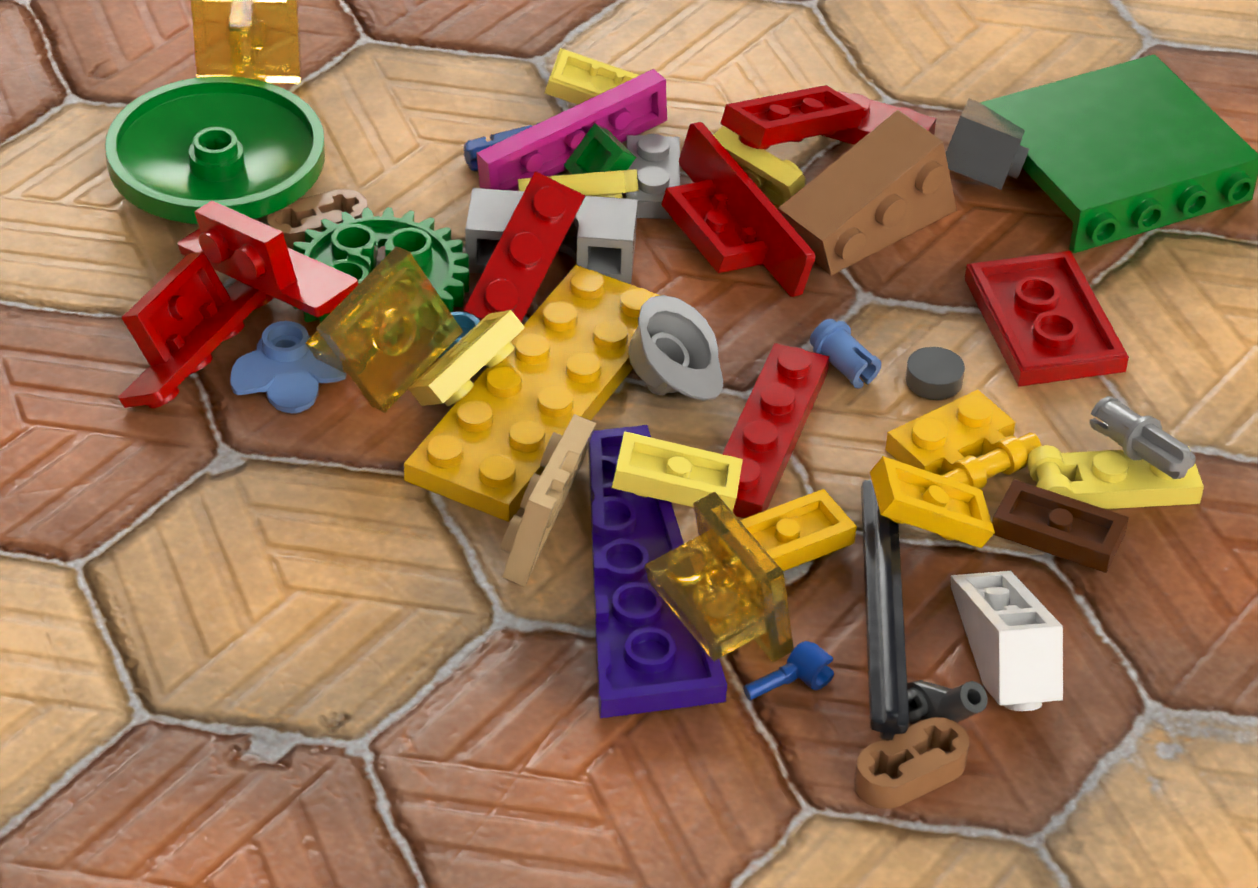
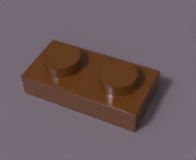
M1013 479L993 516L992 524L995 531L993 535L1107 573L1126 534L1129 517Z

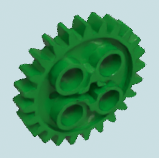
M387 207L382 216H374L369 208H364L362 218L357 219L344 211L341 212L342 223L336 224L328 219L321 220L322 232L307 229L305 230V242L293 243V250L357 278L360 291L342 302L337 310L324 314L321 317H315L304 312L305 322L320 319V331L323 333L331 331L336 327L341 328L342 340H347L355 332L363 334L365 344H369L375 334H383L388 343H394L395 332L401 331L411 339L417 338L416 327L421 325L432 331L436 325L437 317L440 318L447 313L453 312V307H463L464 293L469 292L468 253H463L462 240H451V229L449 227L435 230V221L432 217L420 223L414 222V211L411 210L401 218H396L391 207ZM385 246V258L381 263L379 298L377 302L372 303V290L376 284L378 250L380 247Z

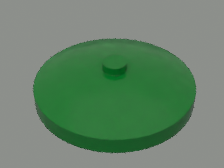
M208 76L185 79L160 86L141 95L129 103L114 118L108 129L105 141L108 173L118 192L130 203L150 214L188 224H198L194 211L210 201L217 202L253 219L279 211L297 201L315 184L325 162L323 126L315 111L304 100L277 85L256 79L234 76Z

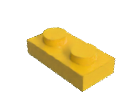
M882 456L870 471L880 514L896 523H906L936 533L947 540H957L978 548H982L995 533L981 489Z
M821 489L721 527L718 546L746 580L752 584L855 544L857 526L826 490Z

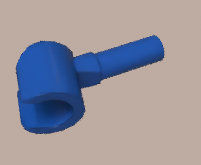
M801 642L790 653L787 664L779 667V670L744 685V693L749 700H752L784 684H790L798 678L815 691L820 690L834 676V671L827 666L833 661V657L813 642Z

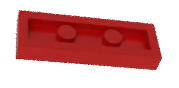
M823 85L726 104L720 124L738 134L739 140L743 144L755 149H768L771 145L785 142H801L804 138L818 135H834L837 131L859 127L865 107L831 87Z
M535 171L463 312L470 313L481 321L490 313L511 310L522 323L583 203L585 195Z

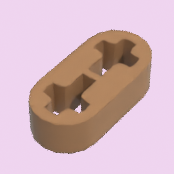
M332 190L298 199L287 207L267 215V225L282 231L287 247L293 250L294 242H305V230L311 229L322 232L321 220L328 219L336 224L342 223L341 212L344 211L351 214L355 219L362 218L363 209L368 208V203L361 193L354 190Z
M932 717L909 726L906 733L895 734L893 740L881 739L867 746L857 758L854 780L856 793L868 805L880 809H892L954 781L962 775L966 767L969 751V736L967 732L955 721L947 718ZM875 772H879V773H880V774L877 775V776L873 775ZM897 774V778H895V779H892V778H891V776Z

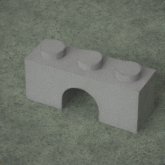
M472 189L465 228V253L469 255V273H483L524 191ZM585 196L558 251L572 257L578 266L631 284L636 244L638 199Z

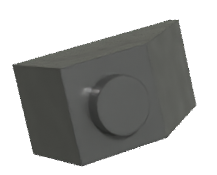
M969 98L946 151L948 169L1001 190L1007 175L1017 179L1029 152V148L1020 145L1025 130L980 102Z

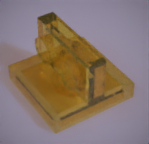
M191 0L197 78L234 76L268 83H301L302 65L298 0Z
M396 246L316 327L317 332L305 344L316 359L350 375L370 405L386 413L463 331L411 252Z
M716 492L694 502L699 536L645 564L648 581L713 661L720 659L752 640L759 645L772 662L788 655L793 651L794 646L783 570Z

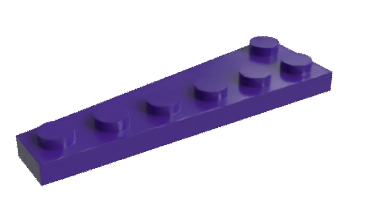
M648 425L593 431L588 446L598 708L600 718L726 702L727 682L672 503L612 488L624 431L651 437Z

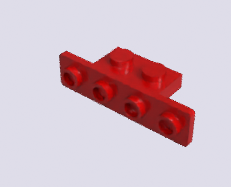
M702 122L691 123L679 157V165L694 183L666 188L661 203L662 207L718 274L763 264L790 297L802 295L816 258L814 251Z
M210 201L194 211L199 229L177 243L182 255L186 256L190 253L204 251L214 270L315 317H321L324 314L337 310L342 302L360 291L357 278L288 248L282 231L214 201Z
M204 251L187 254L121 317L150 365L119 395L118 398L123 407L148 405L149 408L153 409L173 400L180 392L178 386L190 374L207 366L213 359L211 353L223 341L234 337L245 327L243 320L253 310L266 305L274 297L238 280L226 290Z

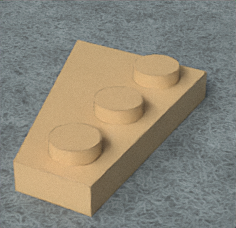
M574 414L563 436L553 432L540 463V466L545 467L542 475L533 474L520 505V507L525 509L522 518L516 515L512 517L500 549L510 553L502 576L503 578L524 587L526 586L582 465L596 426L595 422Z

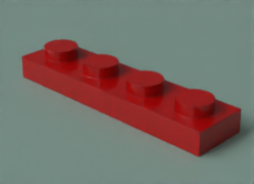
M774 343L722 453L723 455L743 459L737 499L732 516L745 519L767 510L826 379L830 356L806 351L798 347Z

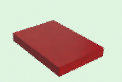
M1071 251L966 265L965 281L1018 387L1126 372L1129 356Z

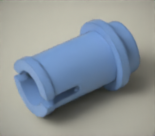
M827 319L821 322L812 332L810 344L813 346V352L830 356L829 362L848 378L855 388H862L864 382L868 385L879 373L881 361L851 336V328L844 321L836 322L834 319Z

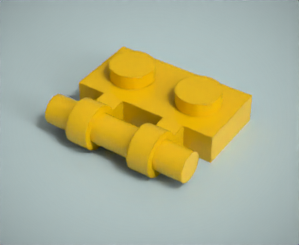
M977 389L887 432L885 450L899 462L982 489L986 486L987 479L1001 472L1010 475L1026 467L1028 454L1033 449L1042 446L1038 436L1033 432H1029L1019 438L1013 436L1016 422Z

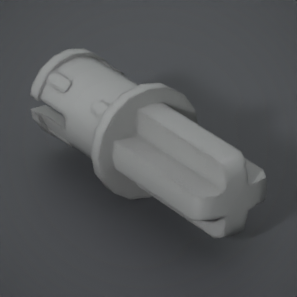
M1113 396L1101 399L1093 408L1091 415L1099 418L1104 423L1096 418L1090 419L1091 428L1117 442L1118 445L1123 447L1124 454L1132 460L1144 459L1173 479L1185 477L1188 469L1194 466L1196 457L1190 452L1189 447L1163 431L1160 421L1153 416H1140Z

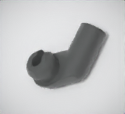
M922 680L907 683L909 724H915L919 720L922 721L932 717L947 718L958 723L982 712L988 703V696L983 686L973 681L966 682L953 689Z

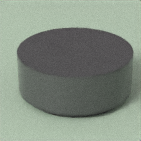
M941 347L921 348L913 352L908 358L905 377L906 384L912 392L923 398L931 400L947 399L953 397L961 390L965 365L960 356L951 350Z

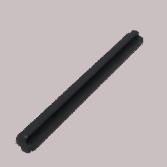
M864 480L861 485L870 728L880 732L881 739L893 740L895 734L906 733L909 728L899 524L880 514L872 480Z

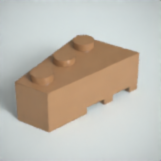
M899 110L895 111L778 208L784 218L814 251L816 256L814 263L830 275L957 211L943 141Z

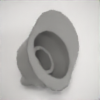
M660 295L648 299L641 306L638 327L631 338L628 351L630 364L636 374L647 384L648 389L656 395L664 396L666 393L680 392L687 397L702 401L715 399L723 391V377L715 334L707 320L694 307L679 298Z

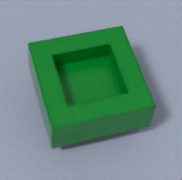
M594 123L566 161L564 167L571 174L628 170L636 157L608 129Z

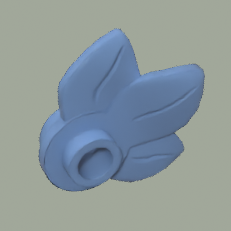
M280 321L265 328L262 337L257 343V350L247 353L236 360L230 376L231 389L236 395L266 392L268 401L277 410L297 414L314 405L318 397L319 383H333L344 380L347 377V369L342 355L333 348L314 344L313 339L308 335L304 326L292 321Z

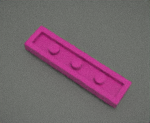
M652 69L477 152L480 188L519 191L518 179L531 178L535 171L545 176H554L566 170L564 164L594 123L608 129L622 143L627 140V135H639L667 121L666 79L656 70Z

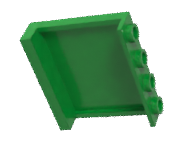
M1155 54L980 102L1025 130L1020 145L1029 148V152L1022 168L1074 222L1069 250L1073 254L1253 200L1258 177V153Z

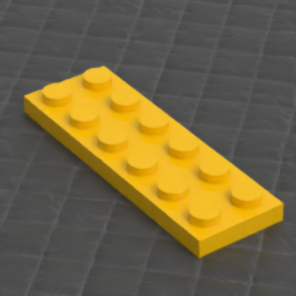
M575 265L523 325L525 328L511 340V343L514 345L513 351L500 363L491 368H486L475 380L473 388L456 402L404 462V481L509 522L521 508L523 496L533 474L542 475L545 467L540 466V463L553 432L563 436L574 414L591 421L633 369L630 364L628 351L631 338L638 327L641 306L651 297L660 295L600 274L594 270Z

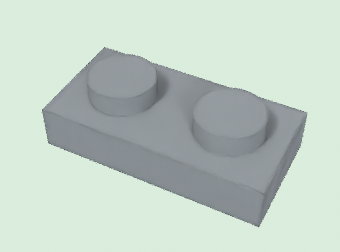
M647 134L644 136L627 135L626 148L636 157L628 170L637 169L639 191L625 193V198L638 199L637 218L672 219L661 203L666 188L680 185V137H669L659 134Z

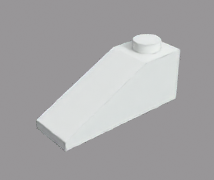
M1012 571L951 575V589L982 684L999 706L1003 705L1005 708L1014 711H1032L1042 707V702L1063 700V626Z

